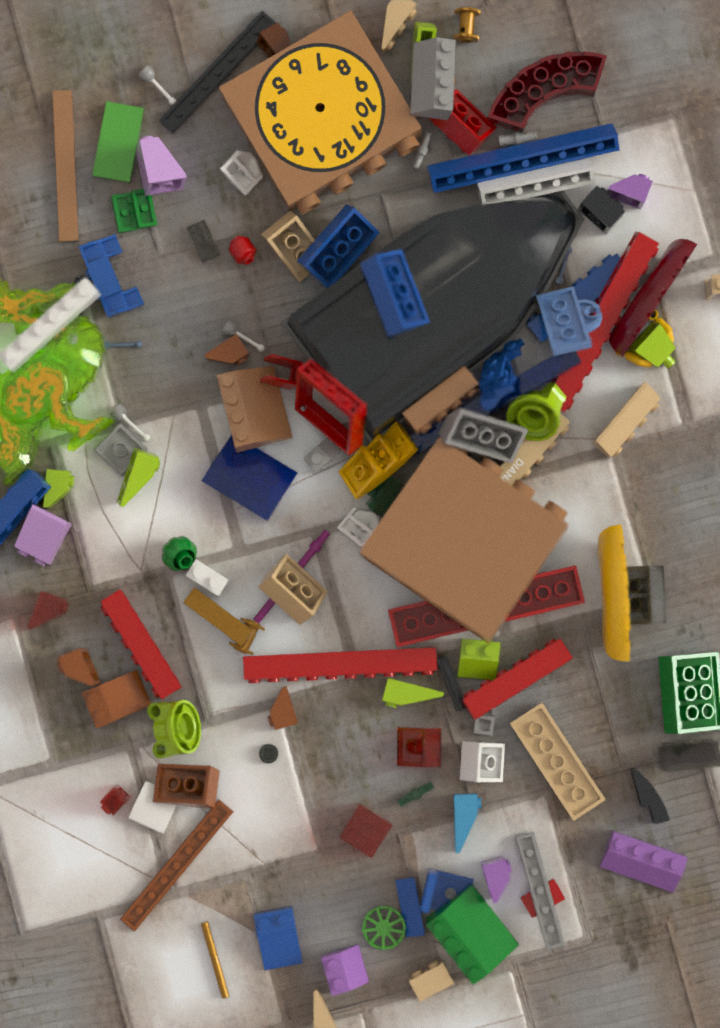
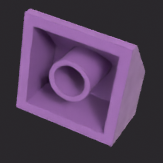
M634 174L610 185L607 191L611 199L641 209L653 181L649 180V177L644 174Z
M503 856L480 862L493 904L497 903L510 880L509 873L512 872L508 859L505 860Z
M359 944L321 955L332 996L351 991L369 982Z

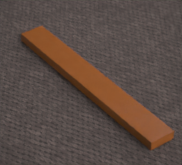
M219 799L215 804V809H210L120 920L135 932L234 811Z

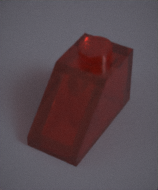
M117 784L100 801L102 804L101 808L108 815L112 814L114 816L132 797Z

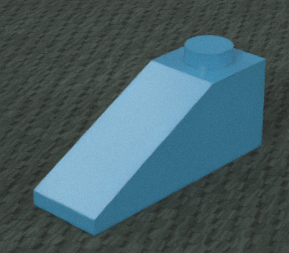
M477 793L453 794L456 853L461 852L478 815V809H481V797H477Z

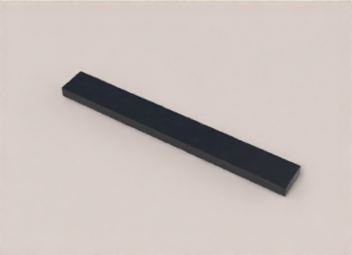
M262 10L159 121L174 134L258 45L256 41L259 33L276 22Z

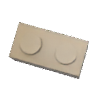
M435 960L427 965V969L423 971L418 969L410 974L411 977L408 978L409 983L420 1002L454 984L443 960L440 962Z

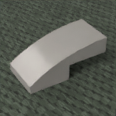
M496 708L475 720L473 733L493 736Z

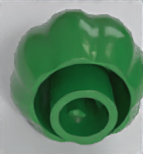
M185 536L172 537L162 548V561L172 571L187 570L196 560L197 547Z

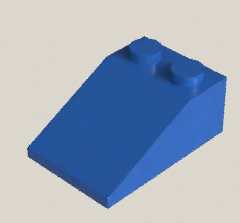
M293 906L254 912L253 916L264 969L269 970L302 964Z

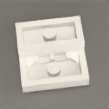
M145 781L128 819L164 834L177 805L153 802L155 785Z

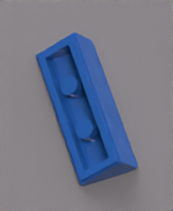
M414 876L395 880L401 914L406 925L405 936L416 937L425 935Z

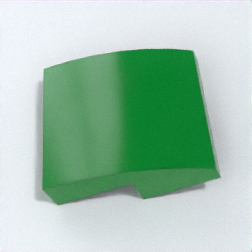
M144 189L111 195L118 234L157 226L152 195L145 196Z

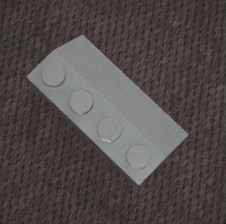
M436 37L413 44L410 115L448 120L453 112L456 40Z
M459 408L446 416L438 434L445 444L513 463L528 429Z

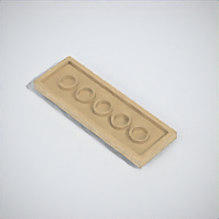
M542 702L509 723L573 821L606 800Z

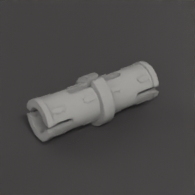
M536 130L527 132L515 131L511 134L498 135L499 148L537 140Z

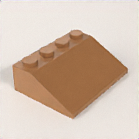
M274 366L235 370L216 375L237 453L293 438L280 388L260 382L261 378L268 375L277 377Z
M465 366L403 412L404 419L410 430L417 435L428 432L432 428L431 425L433 423L442 421L446 418V413L452 409H458L463 404V400L467 397L472 398L478 393L479 383Z

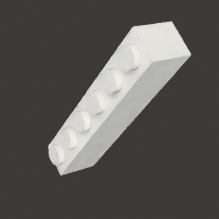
M584 158L477 183L481 204L483 205L526 199L595 184L590 159Z
M85 277L0 353V359L12 372H15L101 294Z

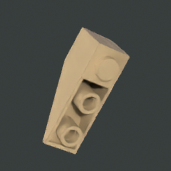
M391 0L387 5L381 49L382 54L393 48L396 43L394 39L397 35L401 36L406 29V22L408 20L412 21L415 17L417 3L414 1Z

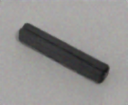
M447 656L439 657L437 664L456 711L463 710L465 706L461 701L464 698Z

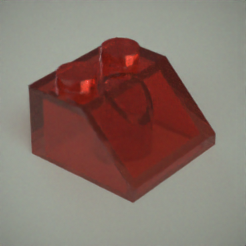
M40 591L28 628L38 629L61 618L68 610L69 604L66 603L68 599L49 592Z
M397 727V766L441 767V728Z

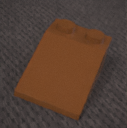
M137 670L81 693L96 729L142 710L151 704Z
M158 764L153 802L215 809L220 770L206 765Z

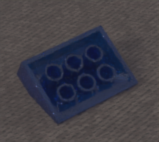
M231 435L211 464L202 482L264 520L269 521L298 472L258 448L237 453Z

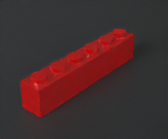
M120 589L100 601L103 605L100 607L106 617L109 615L113 621L110 623L116 633L119 632L123 637L121 639L123 646L126 649L129 648L133 653L131 655L133 662L136 666H141L143 678L146 682H151L153 686L151 690L155 697H160L163 700L182 688L179 680L124 592Z
M550 640L544 644L546 648L539 651V649L532 651L528 654L530 658L525 661L522 659L512 664L514 668L509 671L506 669L496 674L497 678L493 681L488 679L480 684L481 688L477 691L472 689L463 695L465 698L461 702L473 721L571 661L573 657L562 640Z

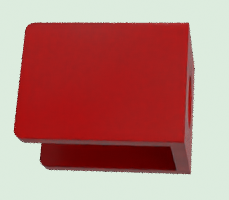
M275 354L264 357L263 361L291 368L289 381L268 375L260 379L261 383L287 390L296 388L297 369L303 365V362Z

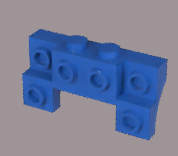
M115 234L78 246L87 266V270H85L86 276L89 281H93L95 288L101 294L98 298H100L108 318L145 305L137 286L126 291L121 289L109 258L123 253Z
M522 338L508 341L504 344L502 352H495L489 359L484 361L479 389L482 392L480 404L485 411L495 408L498 401L504 395L515 390L513 382L517 381V378L513 373L514 368L510 361L522 355L521 346L525 344Z

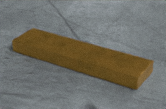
M195 587L183 602L242 647H244L254 633L252 629Z

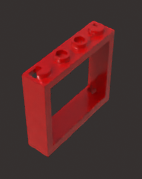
M310 359L297 369L295 410L348 456L351 455L363 444L367 405L313 359ZM313 388L350 418L349 430L312 399Z

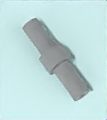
M428 132L424 133L421 144L416 149V157L412 168L415 170H419L423 157L427 155V147L432 136Z

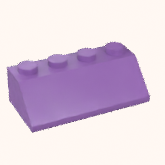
M612 830L599 867L673 892L682 877L688 857Z

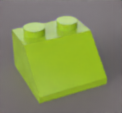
M461 639L457 677L485 680L496 679L500 642L491 641L488 644L482 640Z

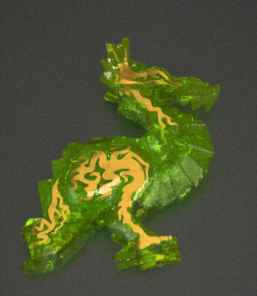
M0 278V323L11 322L14 324L16 335H21L46 313L42 312V310L55 305L76 284L61 283L46 292L35 288L25 292L21 289L10 290L8 282L4 280L2 283ZM78 315L47 343L46 348L36 352L15 372H12L7 367L8 370L4 374L0 373V467L8 475L2 481L5 487L18 480L20 475L33 465L34 456H37V450L40 446L39 436L42 437V428L46 429L48 422H50L52 430L72 433L73 437L67 445L68 451L72 452L85 442L94 439L115 423L113 419L108 417L85 420L76 417L73 413L74 401L81 393H85L91 383H95L98 371L102 368L103 356L107 354L104 344L106 337L98 330L99 327L89 321L88 316ZM78 336V341L72 344V338Z

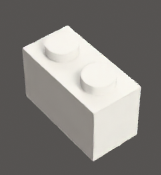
M197 559L186 574L187 577L217 596L222 594L230 581Z

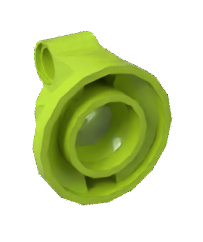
M551 382L541 391H532L526 395L519 396L510 403L506 413L507 422L527 428L528 432L524 439L529 441L549 439L556 434L560 425V410L563 402L566 400V395L555 382Z
M186 700L156 702L148 706L147 714L150 719L154 720L153 732L157 742L153 745L152 751L156 758L163 759L174 755L191 754L196 751L201 738V722L194 705Z

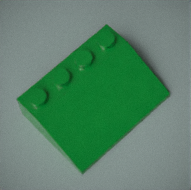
M719 652L658 657L664 734H682L720 729Z
M473 884L426 917L428 929L472 985L487 976L519 946V943Z

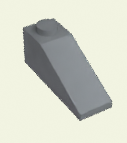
M345 422L343 425L349 430V424ZM326 438L303 459L317 474L339 455L342 450L330 439Z

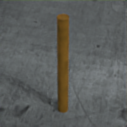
M208 921L203 922L201 927L221 997L224 999L229 997L228 989Z

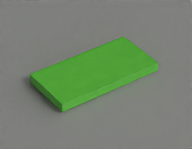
M106 101L93 177L125 183L131 182L144 108Z

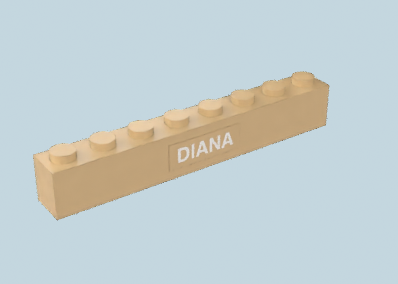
M560 413V425L556 434L551 438L543 441L524 439L513 463L505 461L501 465L503 472L499 478L511 486L516 479L520 480L523 478L525 480L532 472L530 467L534 463L538 465L545 457L542 455L546 449L550 451L556 445L555 439L560 434L563 437L570 429L567 426L570 421Z

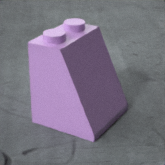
M145 136L140 139L136 155L145 196L183 190L187 178L186 173L160 138Z
M32 504L14 547L18 548L17 552L25 557H28L29 554L35 557L34 561L43 566L46 563L51 565L72 524Z

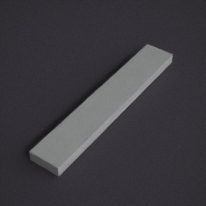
M534 832L516 836L517 846L546 949L548 951L566 946Z

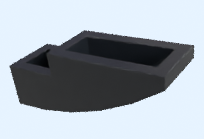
M631 768L630 772L640 806L642 808L648 806L654 824L669 821L666 807L655 788L638 770Z

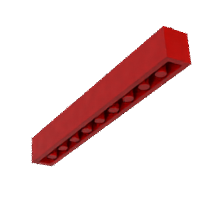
M635 231L596 301L602 312V322L598 328L588 333L592 347L567 353L552 380L566 395V400L561 407V411L564 413L573 405L575 393H579L582 389L584 377L588 376L592 371L593 367L591 365L594 359L597 360L601 355L603 343L609 340L613 325L616 326L618 324L622 309H626L632 291L635 292L637 290L641 275H645L649 268L648 263L650 259L654 258L659 250L657 248L659 243L641 232ZM589 313L590 316H593V315H596V314H597V313Z
M436 647L244 656V680H248L249 683H260V679H268V682H279V678H287V681H299L298 677H306V681L318 680V676H325L326 680L337 679V675H345V679L356 678V674H364V678L375 677L376 673H383V677H392L397 672H402V676H413L414 672L422 671V675H433V671H437Z

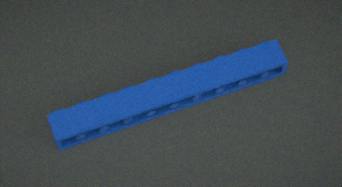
M613 123L427 165L430 184L433 192L437 193L619 151L618 133Z

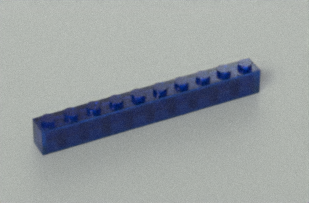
M576 351L551 356L517 375V381L513 382L515 390L504 395L498 401L495 408L485 411L480 404L481 396L461 408L490 416L509 405L517 397L526 395L581 365L582 361ZM445 419L431 425L432 428L424 434L420 433L417 435L414 433L410 436L418 448L412 457H417L433 447L440 437L438 433Z

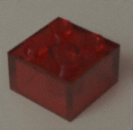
M359 803L339 838L372 858L392 827V823Z

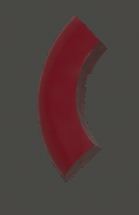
M570 51L544 57L526 66L505 85L496 97L487 117L488 120L503 128L523 132L531 116L550 100L571 94L594 97L607 55L595 52Z
M678 239L667 247L621 316L618 324L611 331L609 343L622 357L696 248L697 244L688 239Z

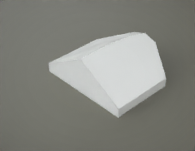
M237 150L219 168L227 180L245 196L263 178L258 160L250 152Z
M352 508L338 525L337 529L355 544L363 547L380 523V520L372 511Z

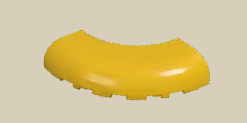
M622 524L609 526L598 537L597 556L602 597V638L604 649L608 656L618 661H630L628 574L626 571V554H624L623 530Z

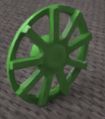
M379 906L370 910L362 924V932L368 944L381 950L396 947L404 938L406 931L403 916L396 909L389 906ZM381 909L389 910L386 919L382 918ZM375 911H377L379 917L378 922L370 917ZM393 911L398 915L399 918L392 922H389L390 916ZM367 920L374 923L376 927L366 928ZM400 921L402 922V930L392 928V925ZM376 931V935L370 940L367 932ZM391 932L401 933L400 938L396 941ZM379 936H382V946L373 943ZM388 936L393 944L385 946V937Z

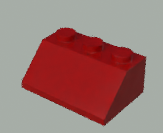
M457 89L454 90L453 112L448 120L429 118L435 126L441 129L468 156L476 151L498 128Z

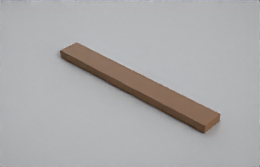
M72 90L53 91L59 242H78Z

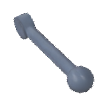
M572 247L569 248L564 257L559 277L555 280L558 285L563 283L562 277L569 253L572 252Z
M139 340L133 343H109L105 341L102 346L104 349L127 346L140 348L142 342Z

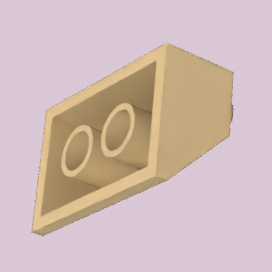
M285 554L272 567L258 586L299 625L315 614L328 592L288 554Z

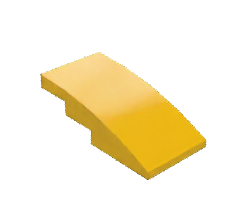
M395 422L384 435L378 434L367 447L361 446L338 472L354 498L358 500L395 473L417 452L418 448L402 424Z

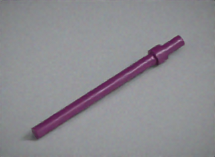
M324 530L316 541L313 540L309 545V550L297 564L304 568L314 554L322 549V544L330 536V533ZM269 598L253 620L260 623L275 602Z

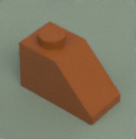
M237 334L206 353L205 357L209 361L234 366L245 363L250 354Z
M287 686L281 689L270 710V716H267L270 727H274L275 730L298 723Z

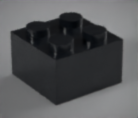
M596 186L581 202L578 210L606 235L622 218L625 210H623L624 206L619 201H613L609 197L610 194L606 189Z

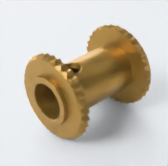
M470 7L455 9L454 13L460 16L459 34L453 35V39L461 43L477 42L479 37L474 35V21L476 16L481 15L480 10Z
M240 618L254 633L244 647L236 642H229V645L240 652L253 655L254 653L249 649L259 629L265 631V628L248 618Z

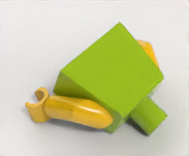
M654 310L653 314L656 317L648 319L651 323L629 347L630 351H626L624 356L625 359L637 366L649 368L651 366L659 367L663 364L666 368H670L675 363V360L670 356L675 350L672 328L662 318H658V311Z

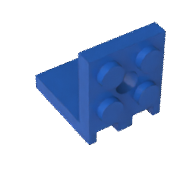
M428 868L420 910L429 913V909H439L451 900L445 896V891L448 888L455 889L456 895H458L473 884L474 878Z

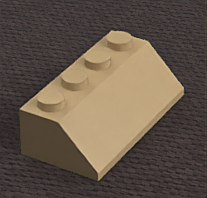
M644 382L592 443L608 458H611L613 455L615 457L618 456L623 450L621 445L624 441L629 442L635 435L634 429L637 426L641 428L647 421L645 416L649 411L653 413L660 405L657 403L660 397L648 383Z

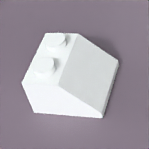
M462 741L460 780L503 782L505 744Z

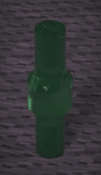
M430 781L418 789L416 787L410 790L409 794L397 801L402 807L412 800L420 799L421 795L432 790L434 786Z

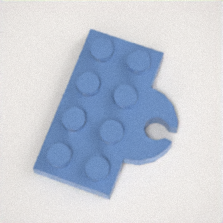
M574 286L536 295L553 356L592 347L588 333L598 328L602 322V312L598 304L586 299L578 300ZM589 313H597L593 316L588 315Z

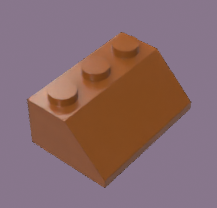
M79 648L58 657L59 662H57L60 673H64L65 676L90 686L101 684L87 648Z

